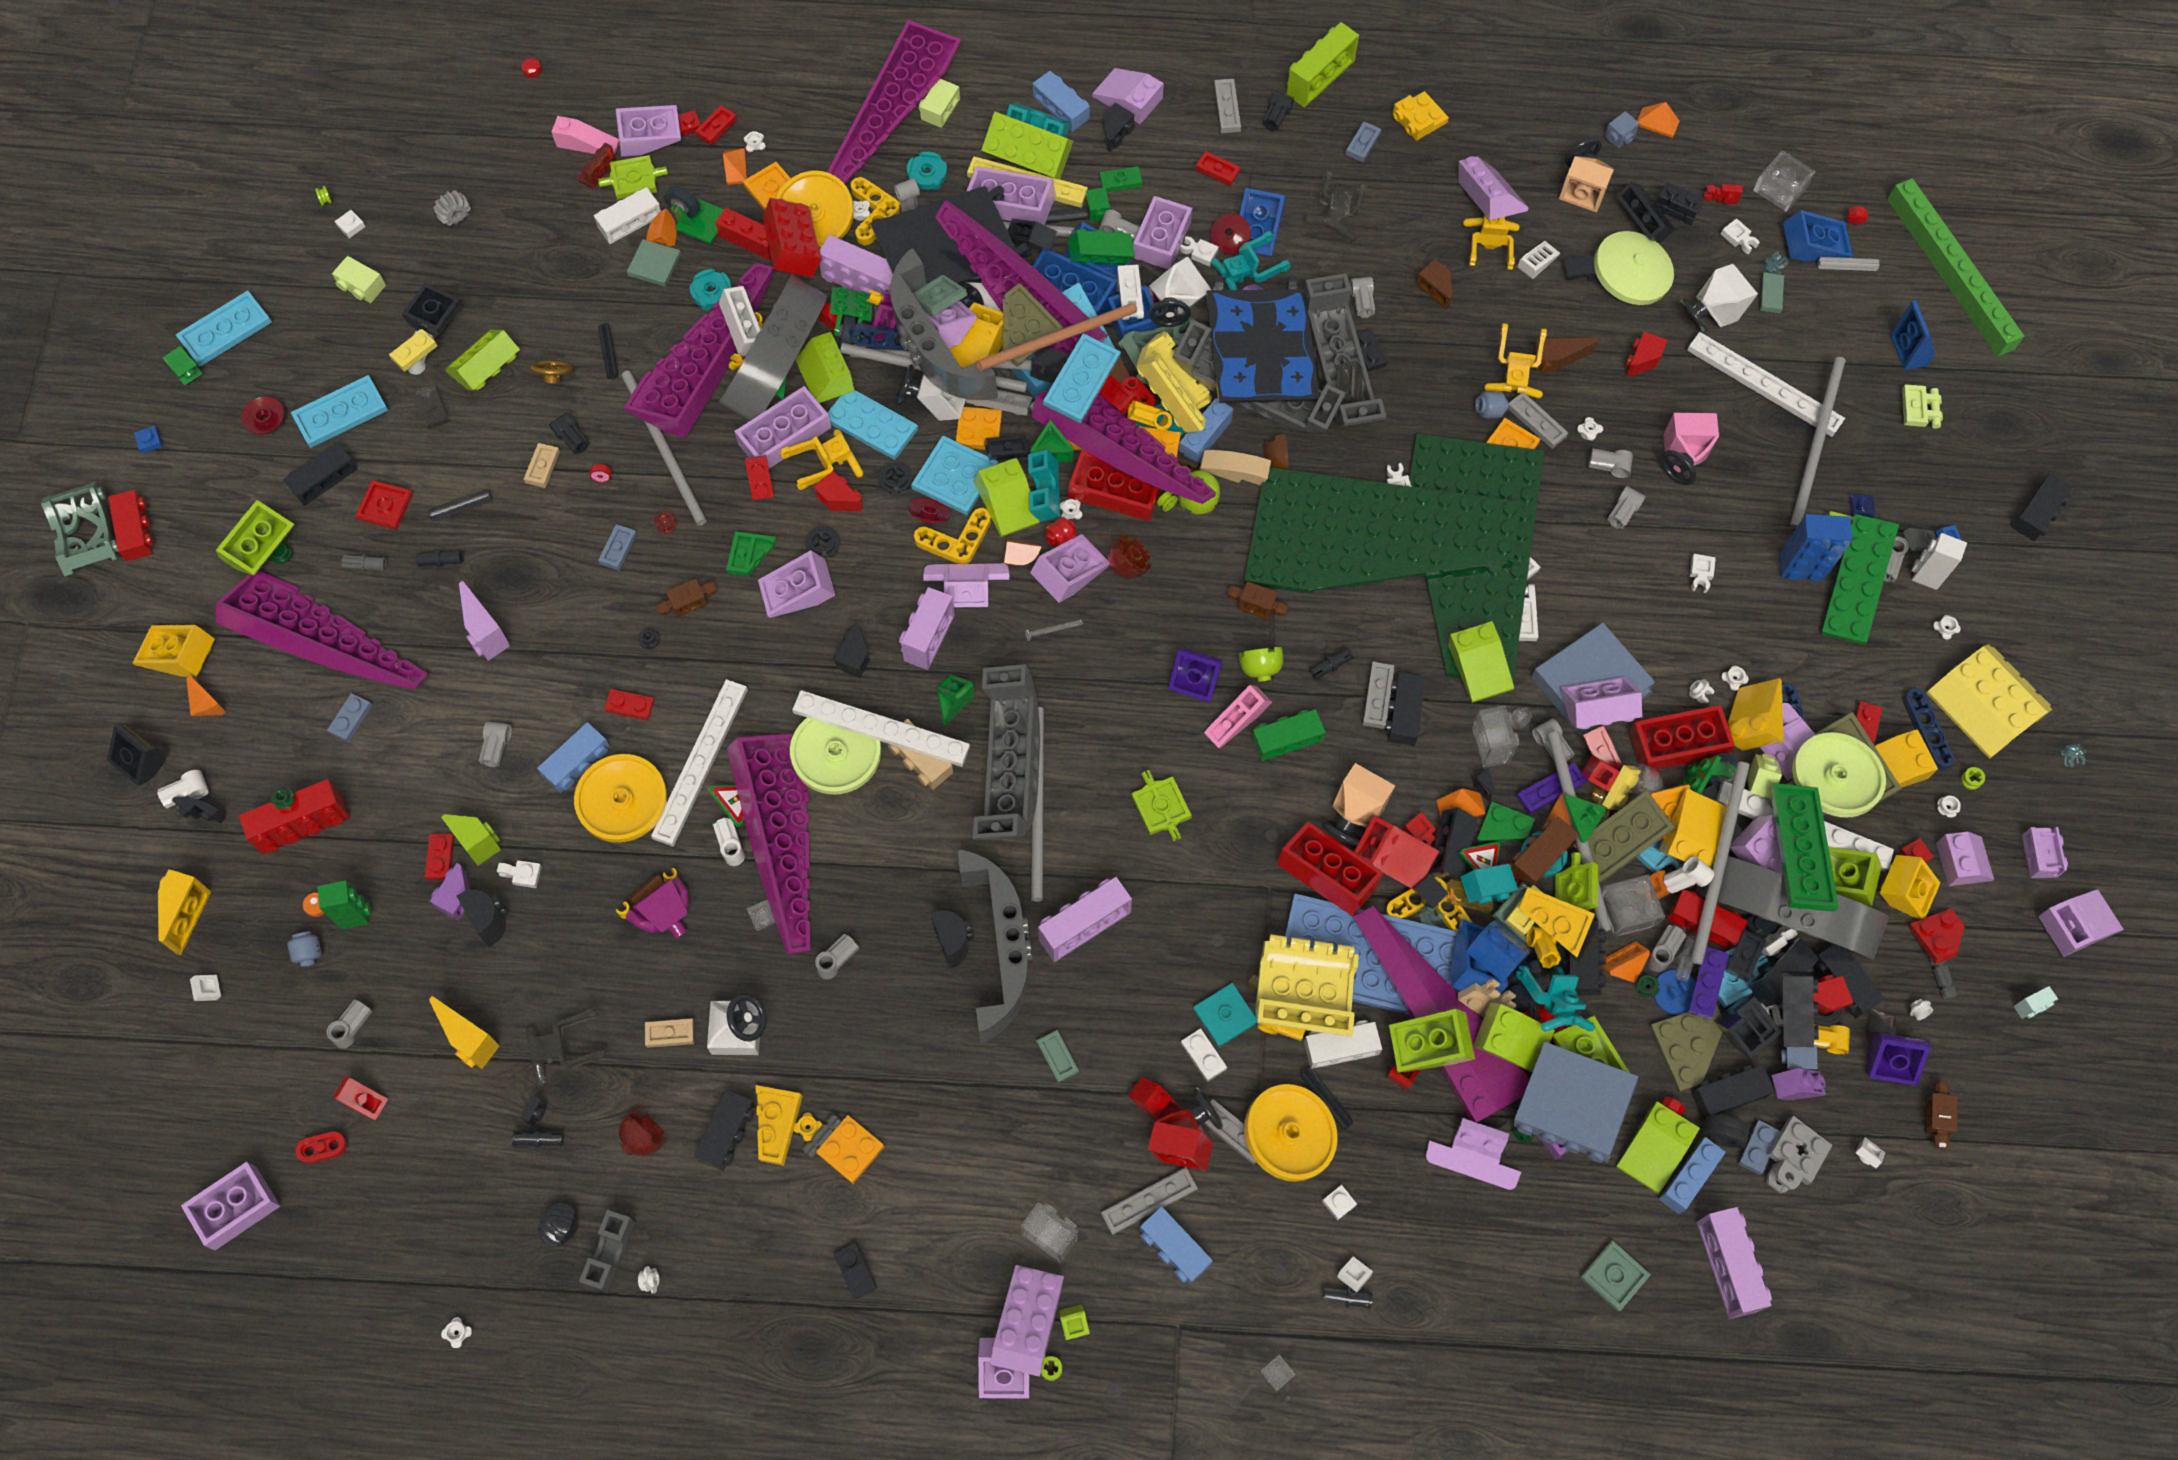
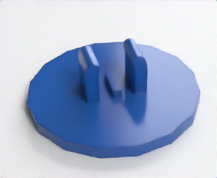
M1680 970L1663 972L1657 978L1660 984L1658 986L1660 989L1659 993L1653 996L1656 1004L1670 1015L1678 1016L1687 1013L1696 981L1689 974Z

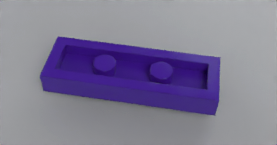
M1575 763L1568 766L1575 790L1584 785L1587 780ZM1558 772L1517 794L1516 797L1528 815L1557 800L1561 793H1563Z
M1706 947L1689 1007V1014L1712 1020L1729 953Z

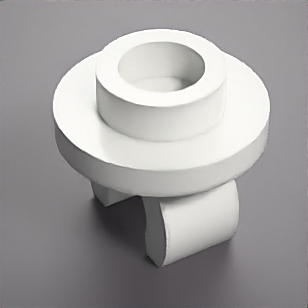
M1703 679L1695 681L1690 686L1689 695L1703 704L1709 702L1705 697V693L1707 695L1714 693V690L1709 686V682Z

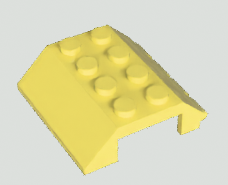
M1163 331L1142 348L1137 362V370L1142 377L1147 379L1152 392L1158 394L1161 398L1163 407L1172 413L1178 427H1182L1185 432L1201 431L1205 427L1206 419L1199 409L1211 403L1212 396L1209 394L1208 388L1200 383H1196V380L1176 363L1173 355L1177 347L1172 350L1176 344L1168 332Z
M1989 644L1983 646L1926 692L1989 759L2052 710L2051 705L2040 694H2037L2025 678H2021L2019 676L2020 673L2008 661L2006 662L2004 657Z
M1270 934L1269 941H1264L1259 966L1255 1008L1257 1023L1352 1037L1354 1026V1013L1351 1012L1354 974L1358 969L1359 955L1354 954V947L1338 944L1337 950L1334 952L1333 943L1314 941L1313 948H1309L1310 940L1291 937L1290 945H1287L1286 936Z

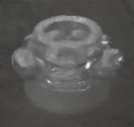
M1526 707L1516 709L1511 716V719H1513L1512 724L1520 728H1524L1532 718V714L1528 712Z

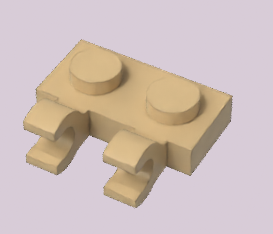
M1495 979L1488 980L1482 986L1474 983L1458 992V1000L1483 1018L1486 1015L1490 1002L1499 1003L1511 1009L1516 1007V1004L1511 1001L1516 995L1510 990L1500 995V992L1495 990L1496 987L1500 986V983Z

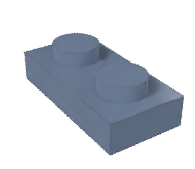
M1363 122L1348 146L1345 155L1363 163L1379 138L1381 129Z
M616 524L598 559L599 564L620 571L637 536L636 531Z
M351 693L327 729L328 733L349 743L373 705L369 701Z
M1758 1120L1754 1125L1738 1164L1758 1175L1763 1174L1770 1158L1767 1154L1781 1131Z

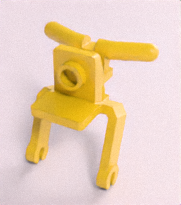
M1485 214L1484 218L1465 219L1463 221L1465 227L1482 226L1481 232H1475L1472 236L1469 266H1475L1477 243H1481L1487 249H1495L1498 246L1506 245L1508 247L1507 269L1513 270L1515 260L1513 257L1514 239L1511 235H1507L1509 230L1518 231L1520 226L1517 223L1506 221L1505 217L1489 220Z
M1503 323L1500 332L1498 361L1501 364H1507L1506 383H1487L1484 389L1485 391L1507 392L1517 390V393L1524 392L1528 396L1539 399L1543 396L1542 391L1528 387L1529 370L1541 364L1547 329L1540 330L1536 356L1510 352L1507 359H1505L1503 355L1508 324Z
M835 430L833 433L834 438L823 444L815 436L812 440L791 447H784L780 450L782 459H786L815 449L825 468V471L797 480L799 490L818 483L833 471L831 464L836 461L839 465H842L843 461H848L856 477L860 478L863 476V471L840 430Z

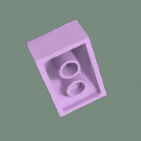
M1114 68L1092 93V97L1109 107H1112L1116 102L1134 114V121L1141 124L1163 99L1164 83L1146 73Z
M676 105L616 109L621 157L643 155L681 140Z
M1080 534L1074 539L1040 555L1030 573L1060 603L1073 596L1109 567L1111 563L1083 534Z
M813 551L803 554L758 580L766 612L770 618L819 605L835 596L826 561Z
M461 581L459 588L464 626L469 633L466 638L478 656L484 655L489 661L510 645L497 623L467 585Z

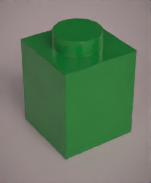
M1106 187L1086 190V207L1089 210L1090 222H1101L1104 213L1110 210Z

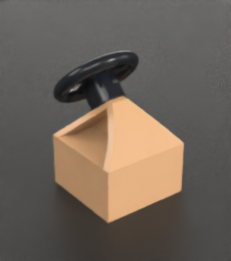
M1598 138L1584 139L1575 144L1566 153L1564 161L1570 169L1559 197L1560 200L1597 212L1614 170L1604 162L1596 159L1597 154L1602 148V142Z
M1355 763L1344 779L1332 806L1341 815L1337 823L1323 820L1321 822L1322 827L1335 837L1357 846L1361 838L1353 833L1356 825L1367 828L1373 816L1378 818L1381 816L1395 785Z

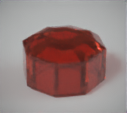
M666 511L657 514L654 519L657 531L663 534L673 532L677 525L673 514Z

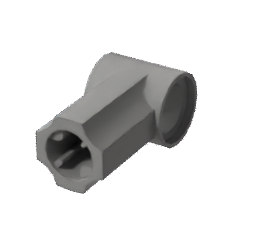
M914 178L894 185L901 212L918 208L917 197L920 196V192Z
M1107 210L1104 213L1099 230H1104L1105 232L1122 231L1123 233H1131L1133 243L1140 229V226L1122 219L1121 214L1115 210Z
M1372 277L1351 278V296L1355 300L1357 316L1369 318L1375 314Z
M1592 448L1588 467L1610 471L1615 477L1626 478L1631 473L1633 454L1627 450H1618L1614 453Z
M1626 486L1617 501V505L1607 519L1611 526L1616 529H1624L1633 513L1638 511L1646 496Z
M1897 536L1895 538L1893 548H1896L1899 552L1892 549L1884 578L1885 582L1896 581L1904 555L1908 550V542L1902 537Z
M1550 719L1532 729L1535 741L1540 746L1546 748L1553 760L1554 757L1548 734L1551 732L1559 731L1566 761L1575 755L1563 738L1562 729L1556 720Z
M492 721L485 723L483 729L484 743L479 757L481 764L488 767L500 765L505 744L509 743L512 734L510 724Z
M1667 926L1647 959V964L1651 970L1655 972L1664 971L1673 961L1674 955L1686 937L1682 929L1677 926ZM1656 955L1662 956L1665 962L1657 960Z
M843 934L826 952H822L816 957V968L821 978L832 979L835 977L838 969L859 950L858 945L850 936ZM826 962H830L833 964L828 969H823L821 967L822 964Z
M354 999L339 1020L332 1022L328 1026V1038L338 1048L351 1046L355 1040L356 1032L370 1016L372 1010ZM345 1031V1034L342 1037L337 1038V1035L340 1032Z

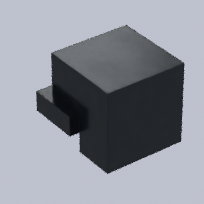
M1753 995L1747 998L1742 997L1714 1020L1735 1049L1749 1058H1752L1782 1033L1781 1029Z

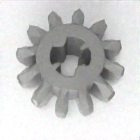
M456 190L451 193L447 191L444 196L440 195L441 198L435 201L436 205L433 207L437 218L448 226L453 223L457 225L459 221H464L463 218L469 215L468 211L471 209L466 197Z

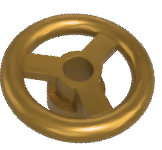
M538 361L531 364L530 369L534 373L543 375V382L559 383L560 375L571 373L573 366L561 361Z

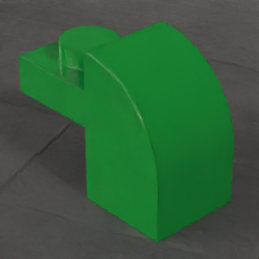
M181 346L162 357L184 386L202 374L197 364Z

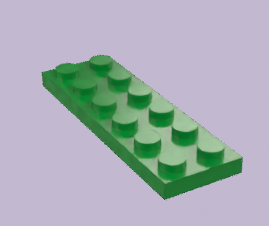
M1854 515L1851 526L1852 541L1843 554L1821 635L1866 646L1899 524L1862 515Z
M1773 783L1770 787L1788 907L1836 912L1839 905L1818 787Z

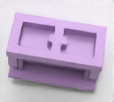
M2031 827L2022 834L2030 878H2057L2067 871L2068 862L2062 849L2063 837L2059 834L2058 827H2055L2053 830L2051 828Z

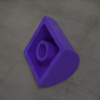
M1180 647L1168 689L1211 702L1220 677L1223 660Z
M1879 1032L1875 1033L1871 1039L1867 1054L1869 1078L1917 1086L1931 1048L1927 1040Z

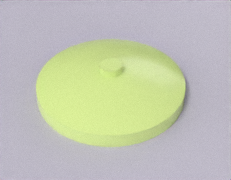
M1631 231L1611 234L1604 239L1595 253L1594 268L1599 281L1609 293L1624 302L1635 305L1652 304L1664 297L1672 286L1674 268L1670 257L1656 241H1650L1646 235Z
M806 718L798 726L792 737L790 757L797 776L808 787L825 794H844L863 786L873 776L880 762L881 744L879 740Z
M1833 732L1815 735L1800 747L1793 760L1792 772L1795 784L1818 787L1822 812L1838 817L1862 815L1870 811L1884 794L1886 776L1881 761L1871 748L1852 736Z

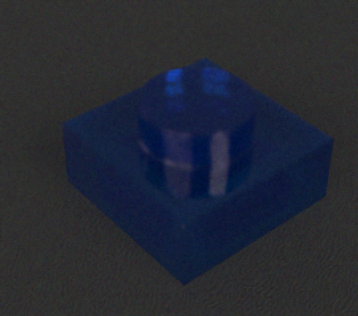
M1852 494L1850 497L1851 516L1854 517L1857 514L1873 518L1875 516L1874 496Z

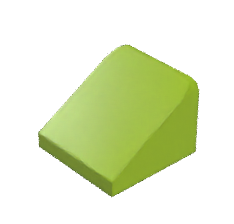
M1076 1305L1058 1311L1066 1340L1090 1334L1083 1305Z

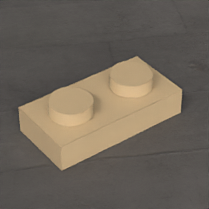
M538 443L524 477L526 484L546 488L560 453L558 447Z
M693 1019L645 1022V1046L647 1048L694 1044Z

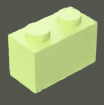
M939 79L929 90L926 98L920 101L921 120L942 128L960 100L959 86Z
M349 256L332 273L336 280L335 284L341 290H348L357 299H364L369 303L386 286L378 272Z
M1755 754L1746 778L1750 793L1771 799L1770 787L1773 783L1779 784L1782 776L1778 760L1769 754H1762V756Z

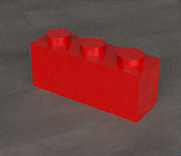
M725 207L715 221L718 237L771 261L764 225Z
M135 490L109 496L118 552L126 561L152 555L151 546L154 545V541L148 531V527H151L148 516L145 515L147 503L144 497H140Z
M1683 889L1676 896L1666 920L1697 934L1705 899L1699 897L1693 891ZM1716 904L1708 940L1727 950L1733 949L1740 941L1747 920L1741 918L1740 914L1721 908L1719 904Z

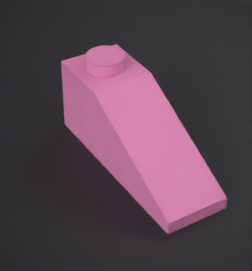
M557 116L552 129L554 141L559 148L614 158L619 145V139L577 119Z
M1249 685L1204 733L1218 748H1221L1258 718L1272 701L1259 687Z

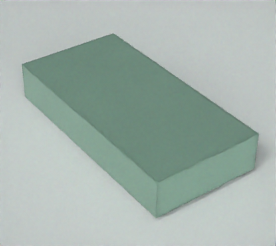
M1763 273L1761 278L1760 311L1781 313L1783 308L1784 275Z
M1058 1030L1036 1040L1057 1083L1079 1073Z

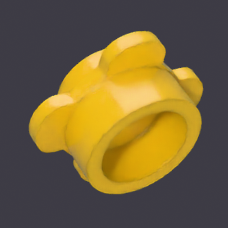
M805 1113L798 1123L795 1124L794 1131L800 1133L805 1141L810 1142L812 1141V1136L822 1126V1123L816 1121L811 1113Z

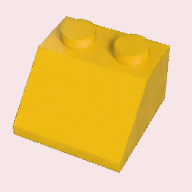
M1896 855L1889 867L1886 880L1881 886L1880 894L1889 906L1921 920L1927 916L1940 881L1922 857Z

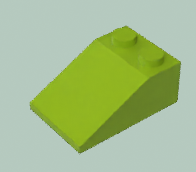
M1017 458L978 471L974 484L1000 537L1039 524L1040 521L1029 511L1030 489Z
M1492 621L1450 634L1448 647L1472 703L1514 690L1501 640Z
M1829 847L1836 894L1872 907L1882 867L1878 854Z
M1490 1002L1473 1047L1533 1073L1544 1042L1550 1043L1555 1030L1544 1032L1541 1030L1542 1023L1505 1005Z
M1453 1009L1389 1025L1397 1071L1399 1073L1475 1060L1466 1012Z
M1595 1016L1586 1019L1595 1026V1029L1591 1032L1573 1025L1552 1036L1556 1046L1630 1073Z
M1656 1102L1650 1107L1616 1167L1659 1194L1700 1128L1661 1103Z

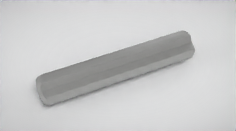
M1819 257L1817 261L1819 269L1877 271L1880 266L1879 259Z

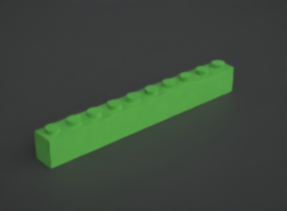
M1912 178L1895 185L1887 199L1993 352L1998 357L2015 350L2024 338L2023 333Z

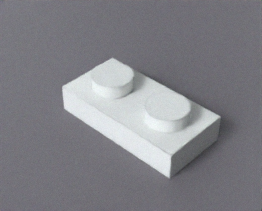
M1201 1029L1181 1041V1045L1206 1082L1227 1070V1066Z

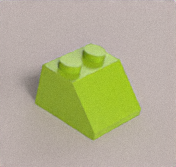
M447 814L441 817L478 866L501 850L497 845V842L500 840L487 822L482 824L477 817Z

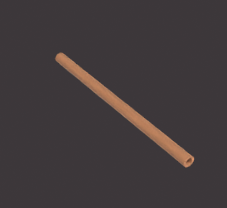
M1130 303L976 361V366L979 371H983L1137 312V307L1134 303Z

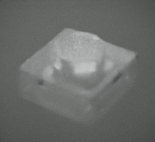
M768 899L747 908L756 931L775 924Z
M1280 1355L1260 1371L1276 1392L1296 1375Z

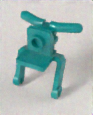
M1271 231L1265 232L1262 236L1244 243L1239 249V256L1224 259L1223 264L1217 258L1211 260V265L1220 272L1223 278H1226L1225 282L1229 290H1238L1236 282H1243L1244 277L1253 278L1255 282L1261 283L1291 268L1289 261L1285 260L1260 274L1256 272L1259 259L1253 250L1273 240Z
M1519 966V969L1522 971H1516L1517 978L1522 981L1534 1001L1538 1004H1544L1545 1010L1556 1017L1542 1023V1031L1548 1032L1562 1025H1577L1589 1032L1595 1029L1592 1022L1574 1013L1575 1009L1584 1010L1586 1004L1579 1000L1575 991L1578 982L1577 976L1564 975L1563 969L1560 966H1554L1553 970L1555 971H1550L1552 980L1546 993L1542 991L1530 973L1527 966Z

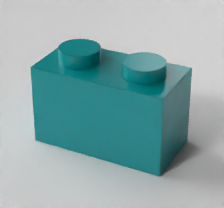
M1510 864L1477 869L1461 876L1469 903L1479 902V905L1492 902V899L1495 898L1497 902L1511 898V893L1518 890Z

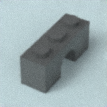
M606 1211L598 1231L600 1240L597 1250L592 1258L587 1259L579 1280L582 1285L608 1294L634 1228V1220L619 1213Z

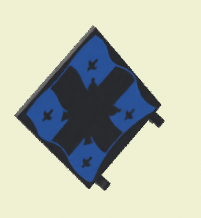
M1295 275L1288 276L1286 290H1223L1222 276H1215L1212 283L1213 290L1206 291L1211 328L1218 402L1318 401L1319 390L1305 289H1297V277Z

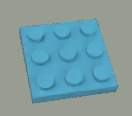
M942 436L914 479L911 487L913 490L968 516L980 497L974 484L978 471L997 465L998 461H989L987 456Z

